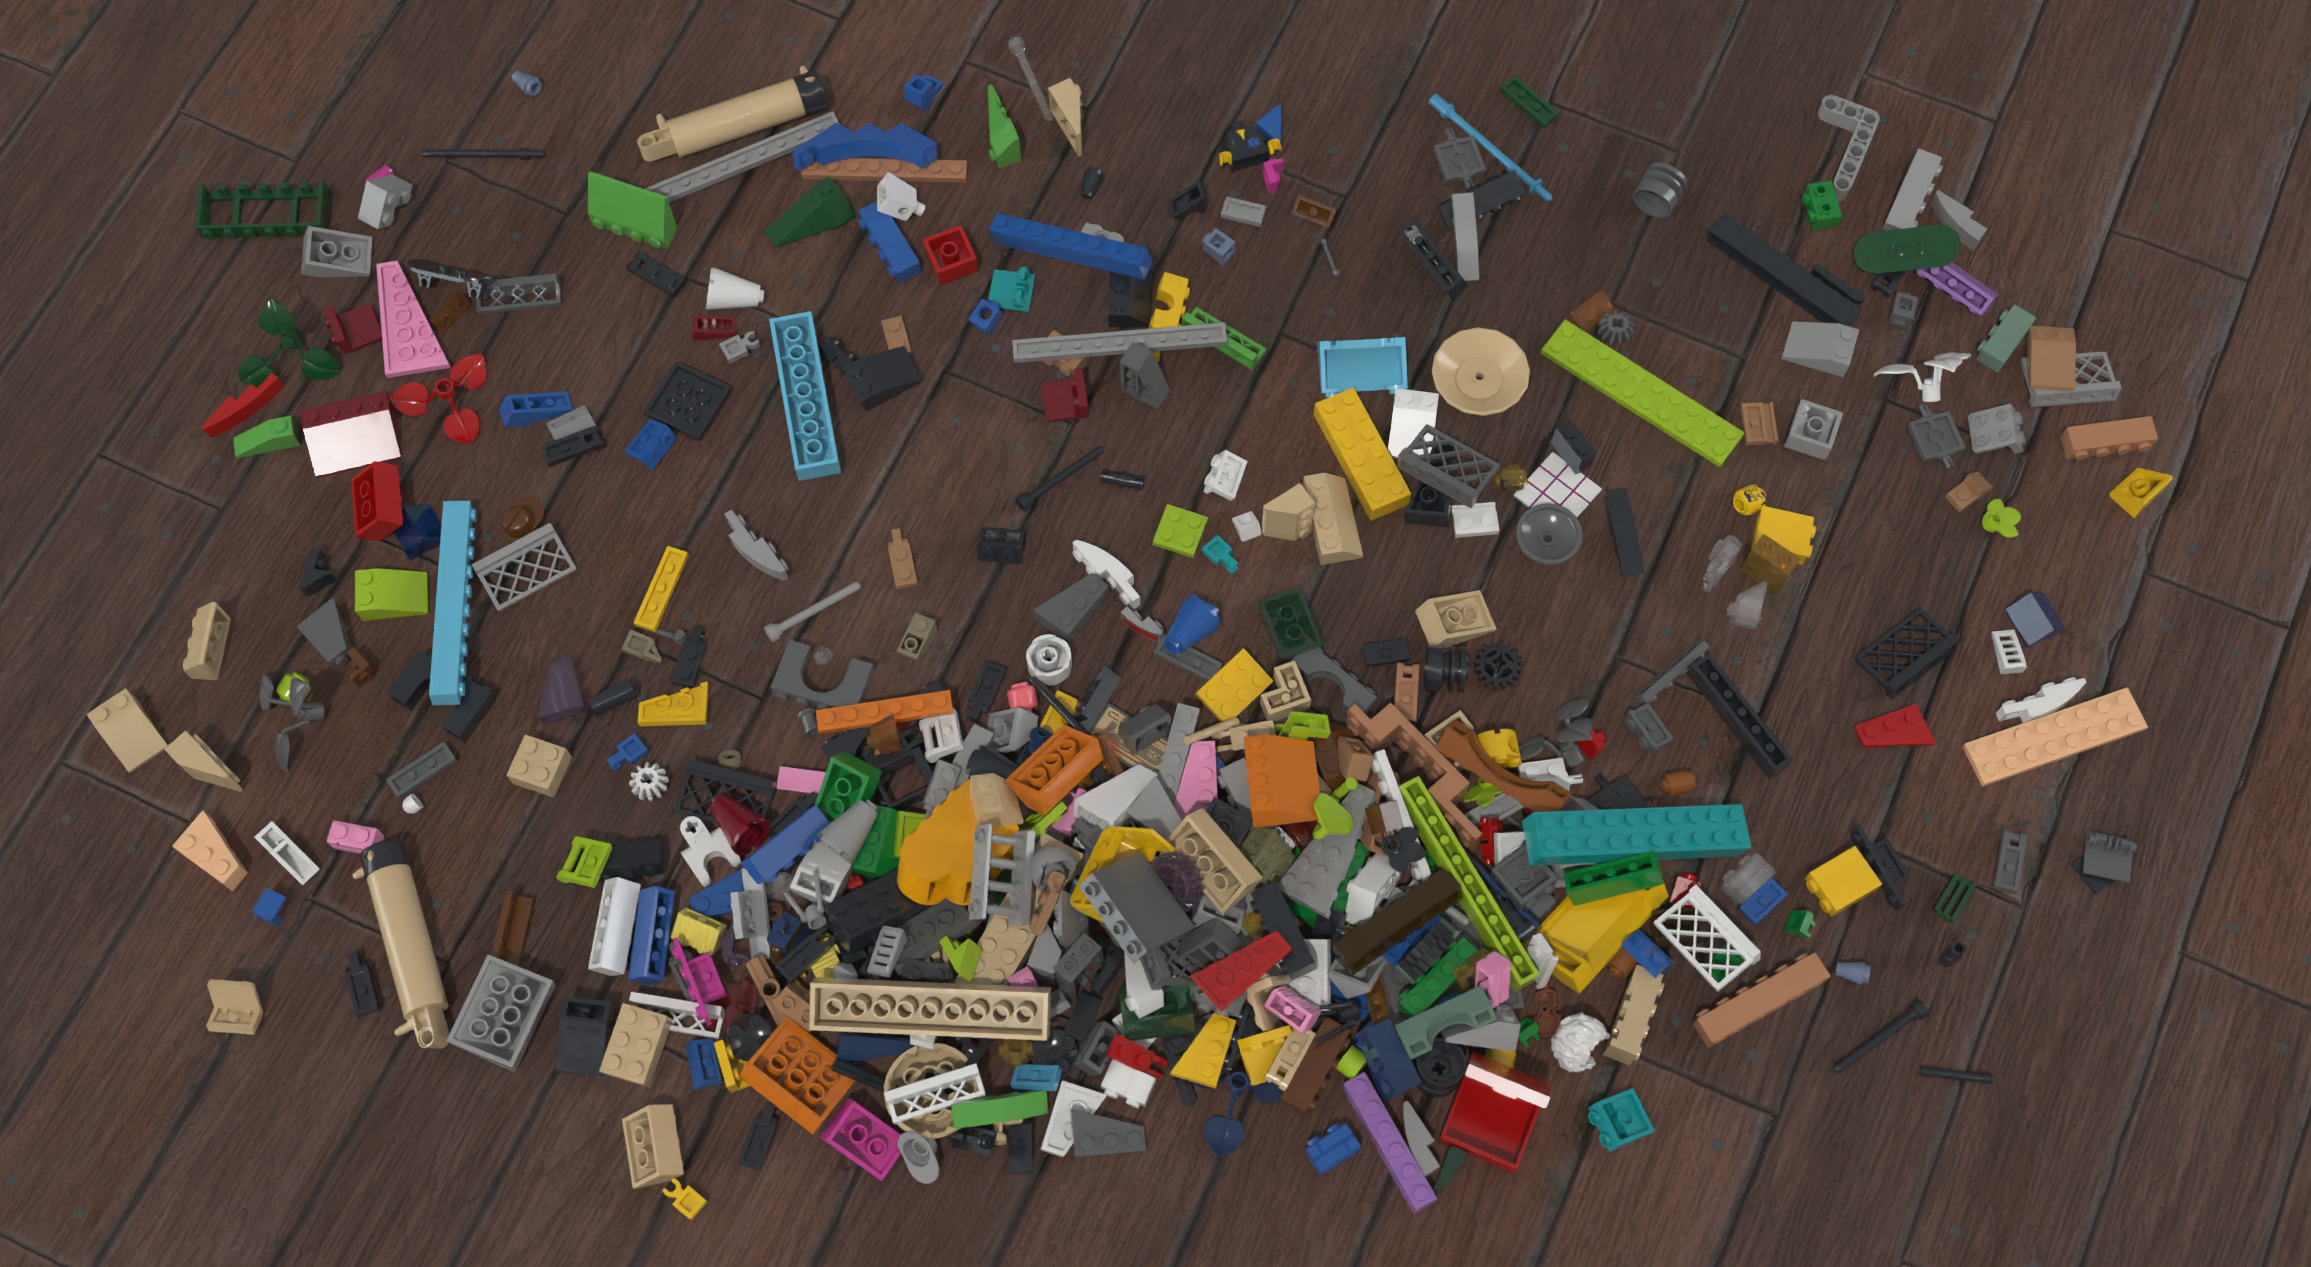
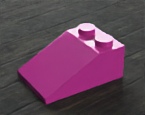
M846 1098L819 1137L881 1181L901 1154L898 1148V1139L901 1134L849 1098Z

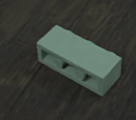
M2015 304L2010 311L2006 309L1999 318L2001 324L1999 326L1995 324L1988 335L1991 338L1988 341L1984 339L1978 347L1977 351L1980 354L1976 360L1998 373L2037 317Z

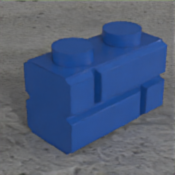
M1337 1123L1327 1130L1328 1134L1320 1139L1319 1136H1316L1307 1142L1308 1147L1305 1149V1154L1320 1176L1361 1150V1145L1346 1123L1342 1126Z

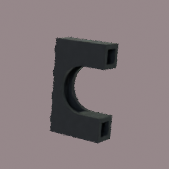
M419 650L387 692L394 702L410 711L413 710L424 693L430 688L431 652L425 654ZM468 674L462 676V683L465 684V695L461 696L460 705L454 707L441 725L448 734L463 743L467 742L496 702L492 694L493 690L483 683L481 686L474 683L475 679Z

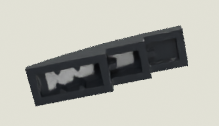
M1622 488L1604 491L1610 535H1613L1615 554L1618 556L1621 577L1645 574L1627 490Z

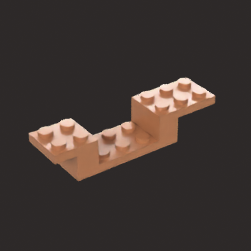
M1391 703L1372 719L1354 704L1348 710L1346 728L1350 729L1352 736H1357L1368 750L1373 753L1386 749L1392 742L1397 740L1399 747L1405 752L1408 751L1413 756L1414 762L1429 772L1428 775L1435 784L1428 789V792L1464 849L1467 848L1470 852L1478 847L1482 833L1456 807L1466 796L1470 783Z

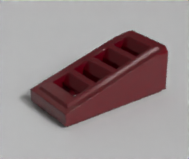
M693 315L692 340H709L736 336L735 316ZM729 323V330H725V324ZM717 324H720V330H716Z

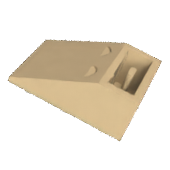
M184 731L164 749L194 779L239 792L243 790L238 785L241 780L196 734L191 736L187 731Z

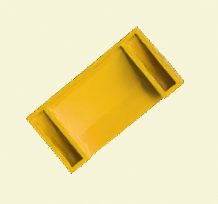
M1665 884L1574 906L1569 896H1567L1536 931V934H1542L1552 948V955L1559 958L1552 974L1563 984L1580 994L1618 952L1624 940L1634 934L1651 916V911L1657 910L1668 898ZM1531 939L1522 945L1525 951Z

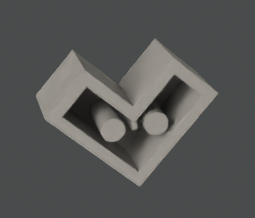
M393 174L366 181L358 219L376 229L391 226L394 220L395 207L408 204L411 198L412 184Z

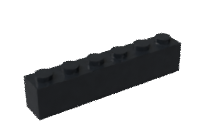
M1709 653L1693 663L1687 675L1768 779L1771 780L1786 770L1793 761V758Z

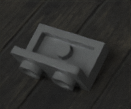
M1649 702L1634 711L1631 709L1627 712L1625 716L1626 726L1630 731L1635 732L1642 749L1647 750L1649 754L1656 752L1674 740Z

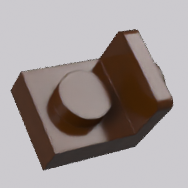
M352 647L346 652L352 658L348 662L356 669L350 675V678L360 686L362 683L368 682L376 671Z

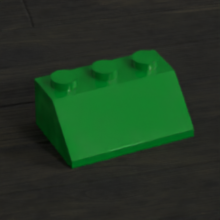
M875 805L878 816L853 865L855 875L877 880L897 870L899 866V858L894 857L897 812L899 811Z

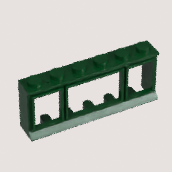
M324 180L319 181V189H312L307 182H301L300 189H291L288 183L282 182L280 183L279 190H271L266 183H260L259 190H250L246 184L241 183L238 186V191H230L224 184H219L217 191H209L204 183H199L195 229L202 238L214 239L215 237H225L228 239L236 237L256 238L257 236L275 238L277 236L297 237L298 235H305L308 226L326 229L328 195L331 191ZM299 199H318L316 222L297 223ZM291 200L289 223L240 224L242 201ZM211 201H234L231 224L209 225Z

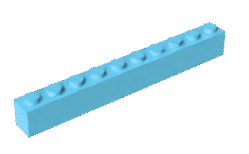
M443 501L429 696L433 705H460L461 696L465 695V684L462 683V676H466V663H463V659L468 654L465 637L469 636V625L466 623V617H470V605L467 604V599L471 598L472 594L471 585H469V579L473 577L472 565L470 566V560L474 559V548L471 547V541H475V528H472V525L477 519L476 509H472L470 501Z

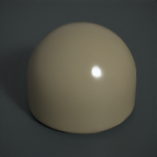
M736 750L721 752L718 756L720 767L733 771L737 770L741 765L740 752ZM727 756H734L731 759H725Z

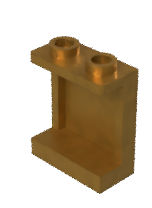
M1763 534L1751 549L1741 571L1778 595L1791 578L1790 574L1799 563L1800 558Z

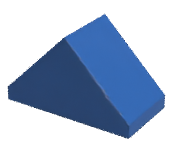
M1277 105L1256 123V130L1271 140L1279 139L1280 143L1281 105Z

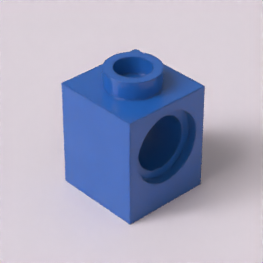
M981 299L969 321L973 326L991 336L1004 314L999 309L1000 305L992 300L987 302ZM986 312H992L990 318L983 319V315Z

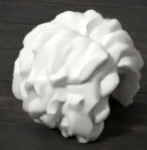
M1581 1012L1580 1014L1567 1016L1560 1022L1556 1034L1551 1038L1550 1047L1554 1052L1553 1056L1558 1059L1561 1068L1568 1072H1581L1587 1068L1592 1069L1596 1065L1594 1058L1590 1055V1051H1593L1600 1041L1608 1040L1610 1034L1603 1023Z

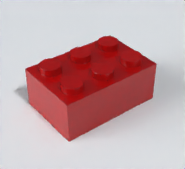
M374 461L352 477L351 482L355 535L357 538L379 542L403 525L402 497L400 495L398 466Z

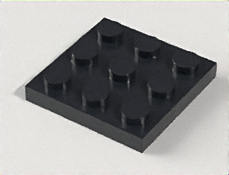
M676 361L643 413L644 416L663 423L669 428L700 442L732 392L730 386Z

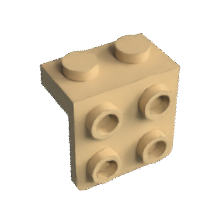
M1278 972L1264 974L1247 990V1000L1253 1006L1256 1014L1255 1022L1262 1031L1283 1027L1281 1018L1265 1008L1264 1005L1273 989L1290 984L1288 975H1279Z
M209 980L207 986L214 1009L206 1025L208 1031L254 1035L263 1015V1009L255 985L247 981Z

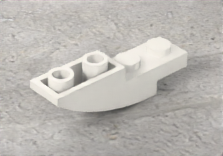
M1079 540L1073 542L1074 551L1072 553L1078 562L1082 561L1086 565L1085 569L1088 574L1092 573L1102 581L1106 579L1108 585L1112 589L1116 588L1120 593L1119 597L1126 606L1129 604L1134 610L1140 605V596L1132 588L1134 575L1120 561L1094 545Z
M2073 677L2056 685L2054 682L2044 684L2036 695L2026 697L2021 702L2011 700L2003 703L1996 713L1999 721L2021 717L2022 723H2026L2052 714L2067 704L2083 687L2086 680L2085 678L2076 680Z

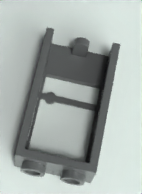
M1085 933L1081 935L1053 967L1058 984L1056 989L1061 990L1064 996L1073 1003L1077 1000L1074 980L1081 986L1088 984V978L1081 973L1087 965L1091 963L1100 972L1104 968L1102 947Z

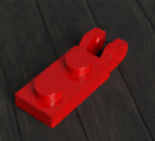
M1118 1034L1114 1035L1106 1054L1107 1057L1134 1070L1148 1074L1157 1080H1161L1163 1075L1149 1069L1152 1061L1162 1067H1167L1169 1063L1167 1060L1156 1056L1154 1052Z

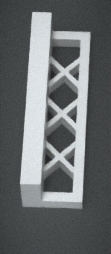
M631 992L629 1001L633 1006L648 1008L652 1012V1009L658 1010L655 1012L658 1014H662L665 1011L670 1012L674 1017L669 1029L670 1031L720 1039L726 1011L721 1006L705 1004L710 1019L718 1020L716 1031L709 1032L702 1026L706 1022L705 1019L699 1021L697 1018L698 1015L695 1007L699 1006L698 1003ZM687 1015L693 1016L697 1022L689 1028L683 1027L680 1023V1020Z
M977 1064L884 1092L894 1124L951 1107V1104L986 1096ZM976 1079L979 1088L978 1092L969 1094L962 1090L966 1082ZM951 1088L957 1092L952 1100L945 1101L939 1097L943 1089ZM928 1095L934 1098L930 1107L922 1108L916 1105L920 1096ZM905 1102L911 1106L907 1114L897 1117L894 1108L895 1104Z

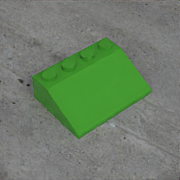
M591 171L589 172L588 215L595 227L611 230L617 235L629 236L638 242H647L656 248L668 249L678 228L666 196Z

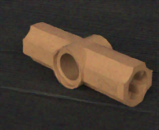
M764 955L757 956L746 963L745 966L777 1026H779L787 1015L776 1008L773 1003L782 992V989ZM768 985H774L777 988L772 996H767L764 993Z

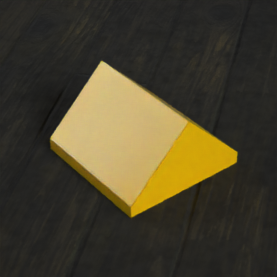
M2137 468L2109 495L2134 518L2164 491L2173 480L2172 475Z

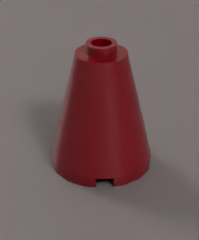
M728 794L717 795L712 800L710 809L735 854L739 856L750 853L748 849L753 846L758 848L766 840L771 830L768 827L770 822L766 818Z

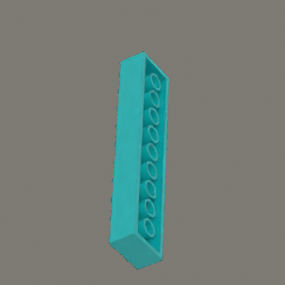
M1742 804L1533 812L1522 821L1530 866L1604 863L1650 851L1655 852L1658 860L1739 857L1752 848Z

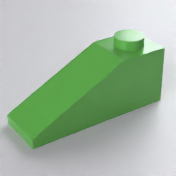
M292 416L268 420L234 437L236 458L301 446L299 426Z

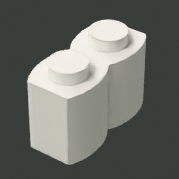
M1112 1060L1101 1088L1105 1090L1104 1094L1111 1098L1117 1099L1120 1096L1127 1099L1125 1103L1134 1108H1139L1140 1105L1145 1107L1156 1083V1078Z

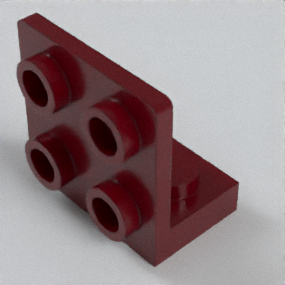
M1083 368L1074 369L1075 377H1071V379L1041 384L1046 422L1089 417Z

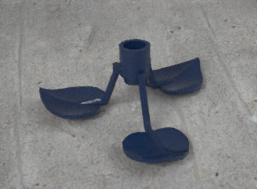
M1224 1066L1222 1067L1220 1077H1221V1076L1223 1075V1073H1224V1070H1225V1067H1224ZM1235 1072L1231 1076L1227 1075L1224 1078H1219L1218 1083L1228 1082L1227 1090L1232 1095L1226 1119L1222 1116L1212 1117L1204 1128L1206 1142L1216 1155L1226 1156L1231 1154L1243 1140L1244 1128L1242 1123L1238 1120H1230L1237 1096H1241L1245 1092L1246 1087H1248L1250 1090L1254 1089V1096L1257 1100L1266 1104H1272L1279 1101L1284 1091L1278 1088L1277 1084L1264 1082L1251 1086L1250 1080L1242 1072ZM1192 1082L1195 1086L1199 1088H1210L1208 1086Z

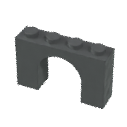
M792 640L788 641L771 685L775 698L781 701L792 700L799 706L806 708L812 706L816 707L817 710L864 703L875 674L873 664L852 658L843 682L836 689L825 693L815 692L804 684V676L813 654L811 647Z

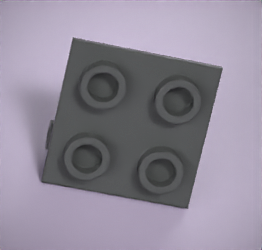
M2086 831L2082 873L2130 883L2132 853L2136 851L2137 843L2132 839Z

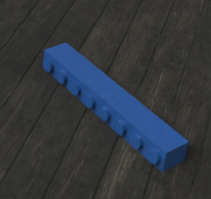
M997 213L989 229L997 245L1145 279L1152 264V259L1146 247Z

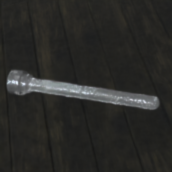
M1015 37L1007 44L1009 50L1017 56L1045 120L1050 122L1053 116L1025 56L1024 41L1021 37Z

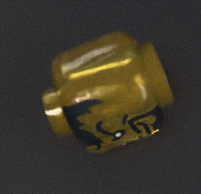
M1519 463L1502 465L1499 469V474H1495L1496 485L1501 487L1504 493L1522 491L1524 486L1528 484L1525 467L1522 468Z

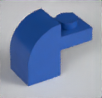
M915 74L904 86V99L906 102L922 110H927L931 107L932 99L943 88V82L927 74L923 77Z

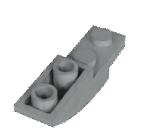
M732 509L725 513L726 520L734 531L729 534V538L736 550L762 572L783 581L789 579L786 573L788 567L782 558L780 560L777 559L775 556L777 552L770 542L766 543L763 538L757 540L751 530L747 532L744 527L746 523L740 514L736 516Z

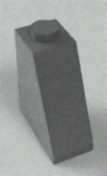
M332 598L297 625V628L334 670L344 666L351 658L346 653L351 647L342 610Z

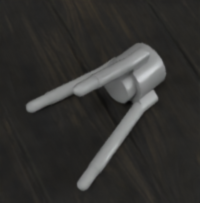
M814 870L817 902H813V905L808 906L805 913L788 892H784V896L798 913L802 922H807L811 929H819L826 924L818 871Z

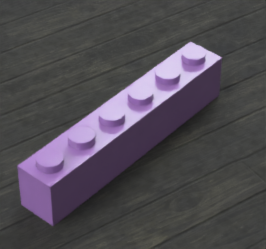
M1365 1072L1345 1082L1342 1088L1413 1214L1415 1215L1433 1205L1437 1197Z

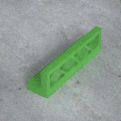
M1197 307L1191 314L1186 312L1182 318V326L1209 324L1208 322L1210 324L1223 323ZM1198 315L1205 319V323L1196 318V316ZM1225 324L1226 332L1228 333L1226 334L1227 345L1214 346V348L1253 370L1266 353V348ZM1231 338H1237L1238 340H1240V343L1236 342ZM1251 348H1254L1255 350H1257V351H1259V352H1258V354H1256L1255 352L1251 351L1250 349H1251Z

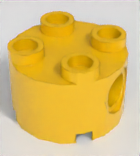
M1500 729V733L1495 734L1494 730H1490L1477 735L1478 741L1485 752L1503 769L1522 765L1515 731Z

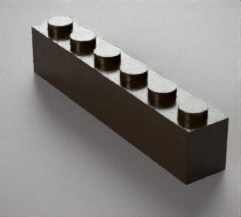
M1444 868L1437 873H1432L1420 885L1412 887L1407 894L1395 899L1384 910L1376 912L1371 919L1356 926L1345 937H1340L1332 945L1335 959L1353 976L1433 918L1463 899L1461 885Z

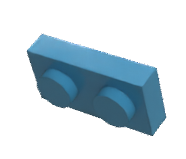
M1016 1064L1010 1085L1014 1090L1057 1091L1062 1069L1059 1065Z

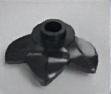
M1406 827L1402 828L1397 834L1383 838L1381 849L1385 855L1389 856V864L1394 870L1406 874L1409 870V862L1420 861L1426 856L1423 847L1415 842L1419 834L1418 830ZM1393 842L1397 843V847L1391 850L1390 844Z

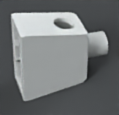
M887 172L877 186V211L904 221L912 213L921 216L925 210V205L917 201L916 189Z

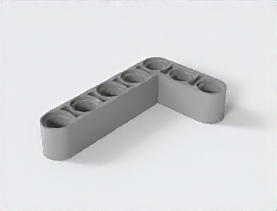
M1827 95L1823 98L1817 114L1820 120L1854 132L1833 181L1837 200L1843 201L1847 198L1880 117L1872 109L1834 95Z

